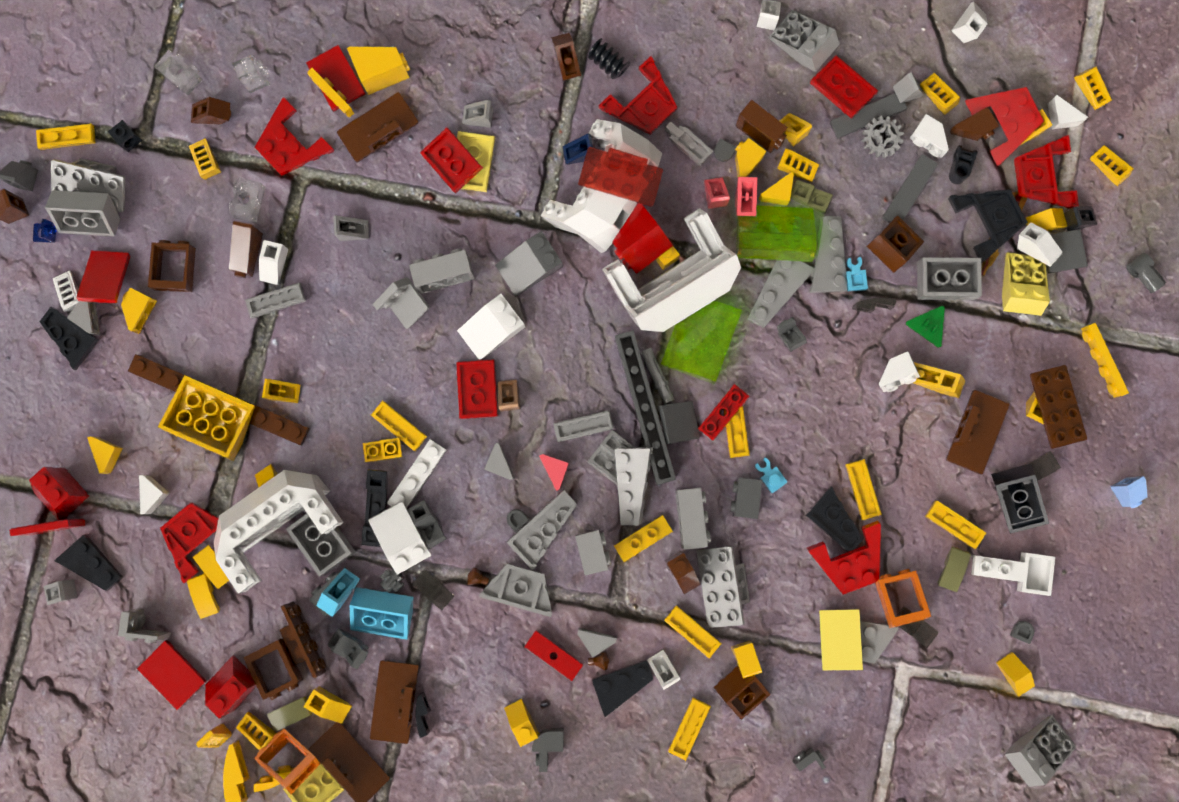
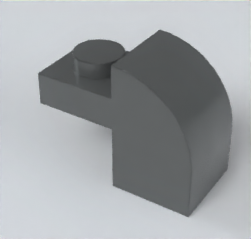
M425 500L407 509L413 524L421 532L429 549L446 540L442 525Z
M340 628L336 630L328 643L332 652L346 658L353 668L358 669L366 660L369 647L352 634Z
M564 728L544 729L539 733L538 738L534 740L531 752H539V754H536V766H539V772H547L548 752H563Z

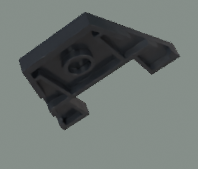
M1010 189L989 191L981 194L951 195L948 198L955 213L974 206L991 239L973 248L977 257L981 258V263L1028 223Z

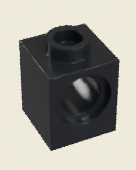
M123 120L108 131L117 144L127 152L143 141L133 128Z

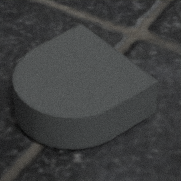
M720 138L714 150L715 158L721 162L730 160L736 147Z
M514 509L507 515V523L515 533L530 520L519 509Z
M1018 621L1014 624L1010 636L1030 644L1034 636V627L1029 622Z

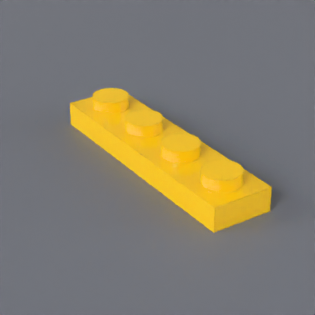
M1096 323L1081 328L1082 337L1091 349L1090 354L1097 361L1099 373L1107 382L1108 392L1114 398L1128 394L1126 385Z

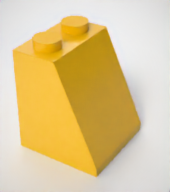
M350 46L347 48L368 95L410 78L407 73L410 68L403 52L399 53L396 47Z

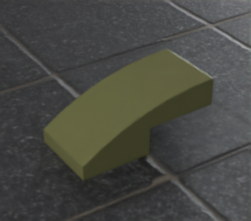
M797 180L790 198L802 205L826 214L833 194L815 189L814 185Z
M951 547L944 562L945 567L937 582L938 586L954 592L958 591L969 563L970 552Z
M305 696L267 714L274 732L313 714L304 708L307 702Z

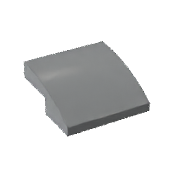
M611 430L587 462L617 485L615 449L634 446Z

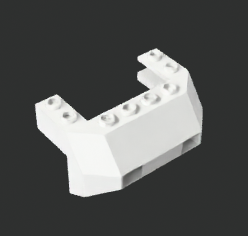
M597 119L593 123L589 134H591V138L599 139L597 144L601 148H605V151L597 161L594 170L586 180V184L578 194L573 206L550 200L545 206L541 217L555 228L578 234L599 252L603 253L610 247L612 241L634 210L659 166L662 153L649 140L621 123Z
M700 208L684 218L700 248V251L639 289H637L625 266L618 259L602 269L619 300L641 330L664 332L730 291L741 269L737 255L723 245L708 214Z
M283 470L219 515L214 540L215 557L217 563L238 593L246 592L262 581L244 552L305 510L321 534H328L334 528L344 523L325 496L330 490L317 475Z

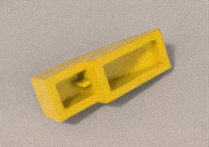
M239 740L229 745L225 757L223 770L225 802H246L248 800L244 782L250 776Z

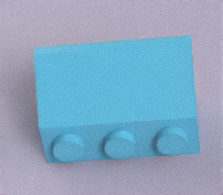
M356 587L350 602V630L408 640L413 613V597Z

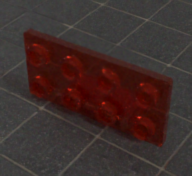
M588 147L578 185L652 207L655 203L663 169L647 164L648 159L620 150L609 148L608 152Z

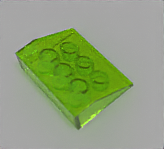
M757 205L756 216H737V257L812 262L816 255V227L813 208Z
M712 301L675 324L660 365L715 384L742 310L721 302Z

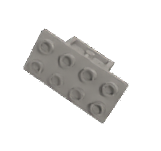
M82 158L72 163L56 159L51 160V191L108 193L118 212L125 210V176L116 174L115 166Z
M732 546L697 550L708 627L743 625L745 622L742 604L750 602L744 563L735 564Z

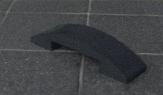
M367 469L365 524L362 530L361 545L381 547L368 519L386 510L387 471Z

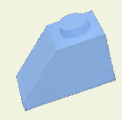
M1144 476L1126 477L1111 486L1122 507H1138L1143 503L1142 500L1148 497Z

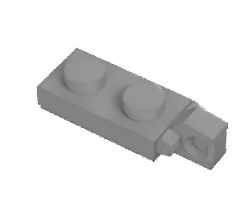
M671 121L666 126L665 131L671 135L669 139L698 166H701L713 153L705 143L686 127L681 125L677 127Z

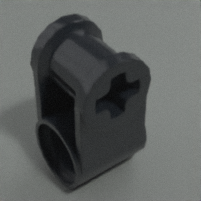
M961 145L957 146L949 173V179L952 183L961 184L970 176L977 157V150L971 151L962 148ZM957 170L961 171L963 176L958 175Z

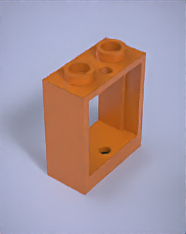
M910 569L899 571V575L891 577V574L882 575L879 577L880 580L875 583L889 629L931 617L917 571L910 572ZM911 578L921 611L895 617L885 585Z
M284 728L276 733L272 741L266 747L261 748L254 758L290 794L320 765L317 758ZM289 742L305 758L283 779L268 763Z

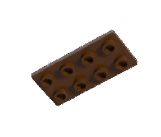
M397 92L339 129L337 134L355 162L358 163L416 126L419 122L401 94Z
M1062 365L1031 373V382L1050 448L1054 449L1087 440L1067 366Z
M973 390L946 461L977 474H983L1008 411L1009 403Z
M295 602L282 605L281 609L289 625L279 631L295 665L306 661L313 678L326 672V663L317 652L318 645L316 641L312 640L309 635L310 628L308 624L303 622L300 606L295 604Z
M385 660L380 661L370 731L371 740L402 744L409 743L419 665Z
M338 722L308 748L326 771L355 802H368L390 780L389 776Z

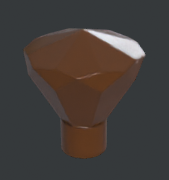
M473 567L468 573L467 584L481 583L487 585L489 578L483 576L476 567Z
M601 652L596 657L588 658V665H595L606 671L609 666L607 652Z

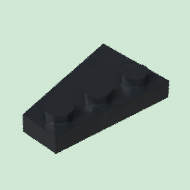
M50 307L39 321L50 338L55 341L62 355L67 358L73 370L78 369L99 340L73 323L54 307Z
M830 486L805 516L849 552L858 547L863 541V537L852 519L848 516L832 486Z
M82 535L54 560L105 591L110 590L123 578L87 535Z
M647 660L592 679L604 717L608 716L653 680Z

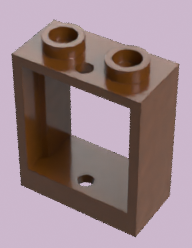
M750 100L739 114L736 127L769 153H772L774 149L778 150L787 137L785 132L788 127L753 100Z
M159 240V243L152 242L148 288L154 291L192 292L196 248L187 241L171 243L168 240ZM163 251L186 252L183 281L161 280Z
M283 638L243 657L263 700L270 698L272 701L282 695L281 691L287 689L289 692L299 687L298 682L303 680ZM278 650L292 680L269 692L255 660Z

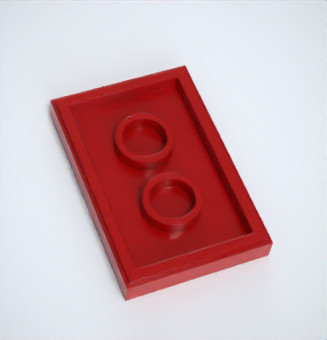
M339 45L306 62L309 70L313 68L323 79L325 77L329 79L334 85L332 89L335 92L339 90L346 97L345 102L347 104L366 94ZM322 91V93H323L324 97L326 98V100H327L329 106L331 107L332 111L334 112V111L340 109V108Z
M837 55L810 81L812 86L851 119L878 93L874 86Z
M448 127L420 152L455 194L483 169Z
M91 250L76 296L77 300L83 302L117 303L131 257L130 254L126 252Z
M495 360L456 362L459 419L498 417Z
M65 519L11 528L9 531L10 536H29L84 527L86 525L83 519Z
M165 640L137 668L176 710H179L207 682L168 640Z

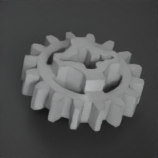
M879 116L877 120L873 118L870 121L871 124L867 123L865 125L867 130H864L862 134L866 137L861 141L867 143L864 149L869 148V154L875 152L876 158L881 154L883 158H886L888 154L892 156L895 154V151L901 148L898 144L903 143L904 140L900 139V137L904 135V132H899L902 126L895 125L896 119L891 122L890 116H887L884 120L882 116ZM878 125H881V127L879 128V130H878V129L873 130L874 127H876V126H878ZM886 144H892L890 148L884 149Z

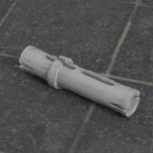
M652 348L642 351L640 354L646 363L655 384L654 388L658 390L663 404L666 405L674 401L675 398L668 386L669 382L665 379Z

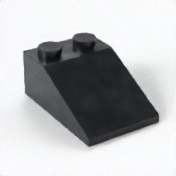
M1031 464L991 474L1010 534L1049 524L1037 478Z

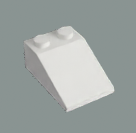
M500 294L480 309L457 331L477 358L482 360L524 329L525 325L503 295Z
M403 501L368 519L388 561L397 575L431 556V549L427 547L421 532L413 524Z

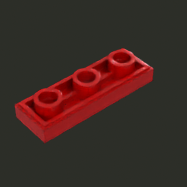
M734 384L698 429L714 441L750 396ZM722 409H726L727 411L725 416L721 415Z
M537 630L524 646L571 681H573L583 666V663ZM556 652L558 657L552 658L550 654Z

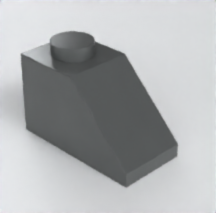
M20 160L19 163L11 161L0 170V180L14 188L33 192L38 170L32 167L30 162Z

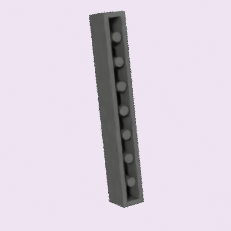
M634 331L615 335V342L645 447H653L650 463L655 483L660 485L676 480Z

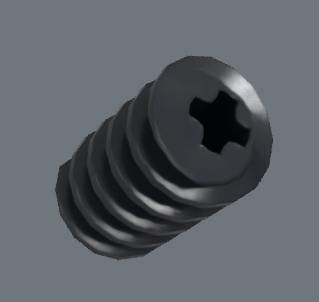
M601 38L590 49L588 58L594 60V64H600V69H605L606 74H611V78L616 79L628 69L630 62L628 61L623 64L625 57L617 59L619 52L612 54L614 48L611 47L607 50L608 43L605 42L601 45L603 39Z

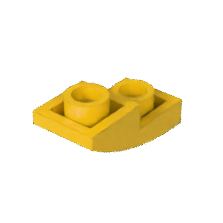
M400 438L363 443L365 462L402 457Z
M207 545L193 556L196 563L217 589L229 581L217 563L215 551L210 545Z
M206 574L188 579L187 584L200 619L219 613L220 608L212 594L214 589Z
M290 765L278 767V770L275 772L285 779L294 768H291ZM271 775L262 776L260 780L253 784L254 792L273 788L279 785V783Z

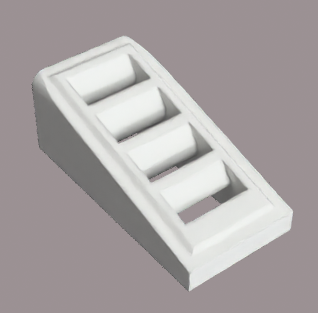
M68 271L52 279L63 311L69 313L79 302L76 298L79 288L72 272ZM68 277L69 281L60 284L61 280ZM70 285L69 288L63 290V287ZM72 291V294L68 296L65 295L66 293ZM74 297L75 300L68 302L69 299Z

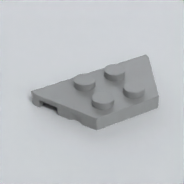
M506 564L479 595V597L545 616H552L546 578L543 573Z
M860 620L862 661L875 663L898 631V627L889 629L888 625Z

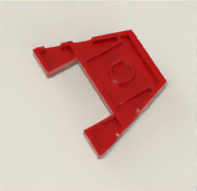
M650 56L639 66L638 70L651 83L627 106L623 107L611 94L598 105L600 110L649 135L677 110V105L668 87L665 85L654 59Z
M1027 87L965 100L971 115L986 107H992L1008 139L1007 142L990 150L997 166H1000L1045 122Z
M284 97L281 99L254 147L281 176L302 167L303 164L309 161H315L320 156L334 151L322 137L306 149L283 124L297 111Z
M1069 135L1014 159L1019 196L1070 209L1079 206L1077 190L1058 192L1053 155L1071 152Z
M193 502L160 527L183 583H186L188 579L199 572L186 556L216 532L219 519Z
M878 520L861 527L867 545L830 559L823 541L807 547L808 552L843 595L879 580L881 524Z

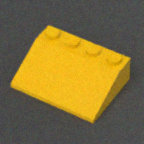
M184 375L158 428L234 461L243 444L255 406Z

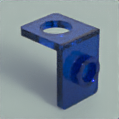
M42 219L41 224L35 223L33 227V242L55 243L57 230L53 222ZM40 229H41V237H42V238H40L39 235H38V232H39Z

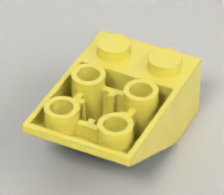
M1007 252L1002 288L1003 311L1041 316L1050 302L1046 264L1030 255Z

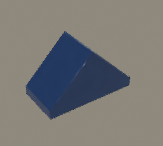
M589 133L562 146L567 165L594 160L592 138Z

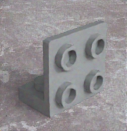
M408 277L393 282L373 303L376 310L384 307L385 309L391 308L406 329H409L430 308Z
M132 609L121 612L118 636L125 637V640L137 641V639H145L144 642L157 643V641H164V638L171 636V632L142 629L145 623L144 609Z

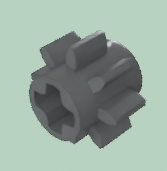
M387 569L380 576L383 579L380 582L381 586L390 593L393 590L397 592L404 586L402 582L404 576L402 573L397 575L394 569L392 571Z

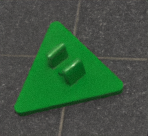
M940 306L906 321V326L939 348L942 346L945 308Z

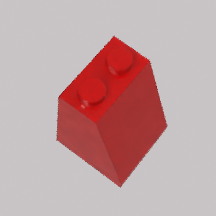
M641 202L636 205L612 241L617 248L614 250L616 255L622 260V263L628 270L632 268L636 274L673 246Z
M43 467L29 479L34 494L58 521L64 520L89 497L88 493L66 468Z
M234 655L205 684V705L219 719L233 712L257 687L249 670Z

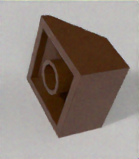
M897 215L866 247L894 273L914 255L924 241Z
M738 666L714 686V689L741 720L771 695L755 675L743 679Z

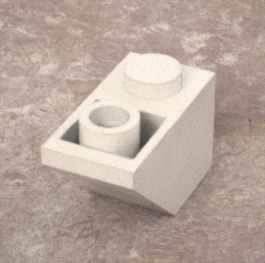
M973 1L951 31L963 43L977 39L988 24L986 14Z
M925 114L910 136V139L913 140L915 145L929 150V153L933 156L942 158L949 150L943 124Z
M1030 223L1019 234L1017 249L1050 267L1062 255V250L1049 232L1033 223Z
M263 241L259 256L260 281L279 285L288 249L283 244Z
M909 352L889 360L879 382L883 392L895 391L898 389V386L911 384L920 377Z

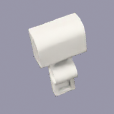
M1021 552L1020 562L973 555L971 575L1018 581L1017 591L1051 596L1055 557Z

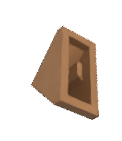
M517 380L498 382L499 410L520 409Z

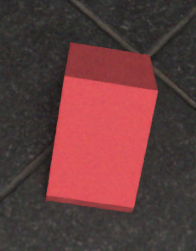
M723 177L704 180L708 209L727 206L730 196Z
M738 177L735 194L737 216H756L757 177Z
M544 454L540 455L539 457L556 491L560 490L569 463Z

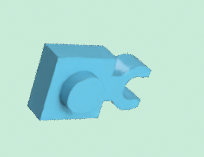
M848 258L846 264L850 271L846 272L847 292L867 290L866 270H860L862 258H857V265H853L851 258Z
M764 458L763 461L766 463V466L761 468L757 463L755 468L759 472H763L764 475L760 479L763 480L762 482L772 494L785 485L787 480L777 467L771 469L770 461Z

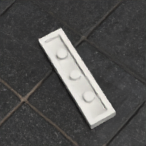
M430 439L387 504L393 506L403 501L408 508L446 452V449Z

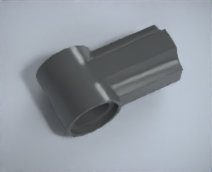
M1142 253L1130 262L1126 268L1133 277L1140 279L1150 293H1154L1163 287L1166 281L1153 267V259L1149 255Z

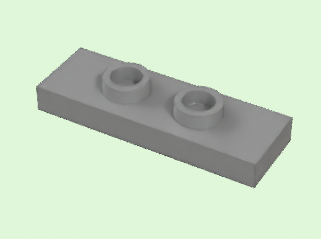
M296 283L246 299L245 302L250 318L253 319L306 302L301 283Z
M609 410L553 423L557 442L614 429Z

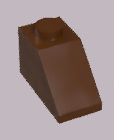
M570 33L551 37L563 81L581 76L574 42Z
M207 97L192 104L191 123L221 125L228 122L231 117L230 102Z
M986 107L954 125L950 133L975 141L982 138L987 140L995 135L994 131L999 125L989 108Z
M6 189L0 191L1 221L10 224L29 216L23 198Z

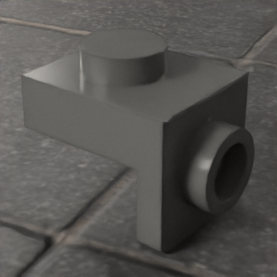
M793 317L782 321L777 326L778 336L790 352L807 343L805 336L796 326Z
M811 747L806 751L802 750L797 753L792 761L799 771H802L815 760L822 769L826 768L823 764L825 759L819 750L815 752Z

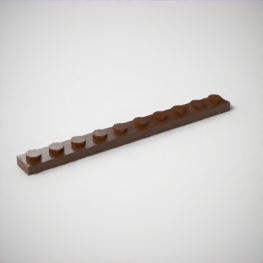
M135 354L128 369V372L174 392L177 391L184 377L182 373ZM254 405L255 408L249 424L302 446L310 428Z

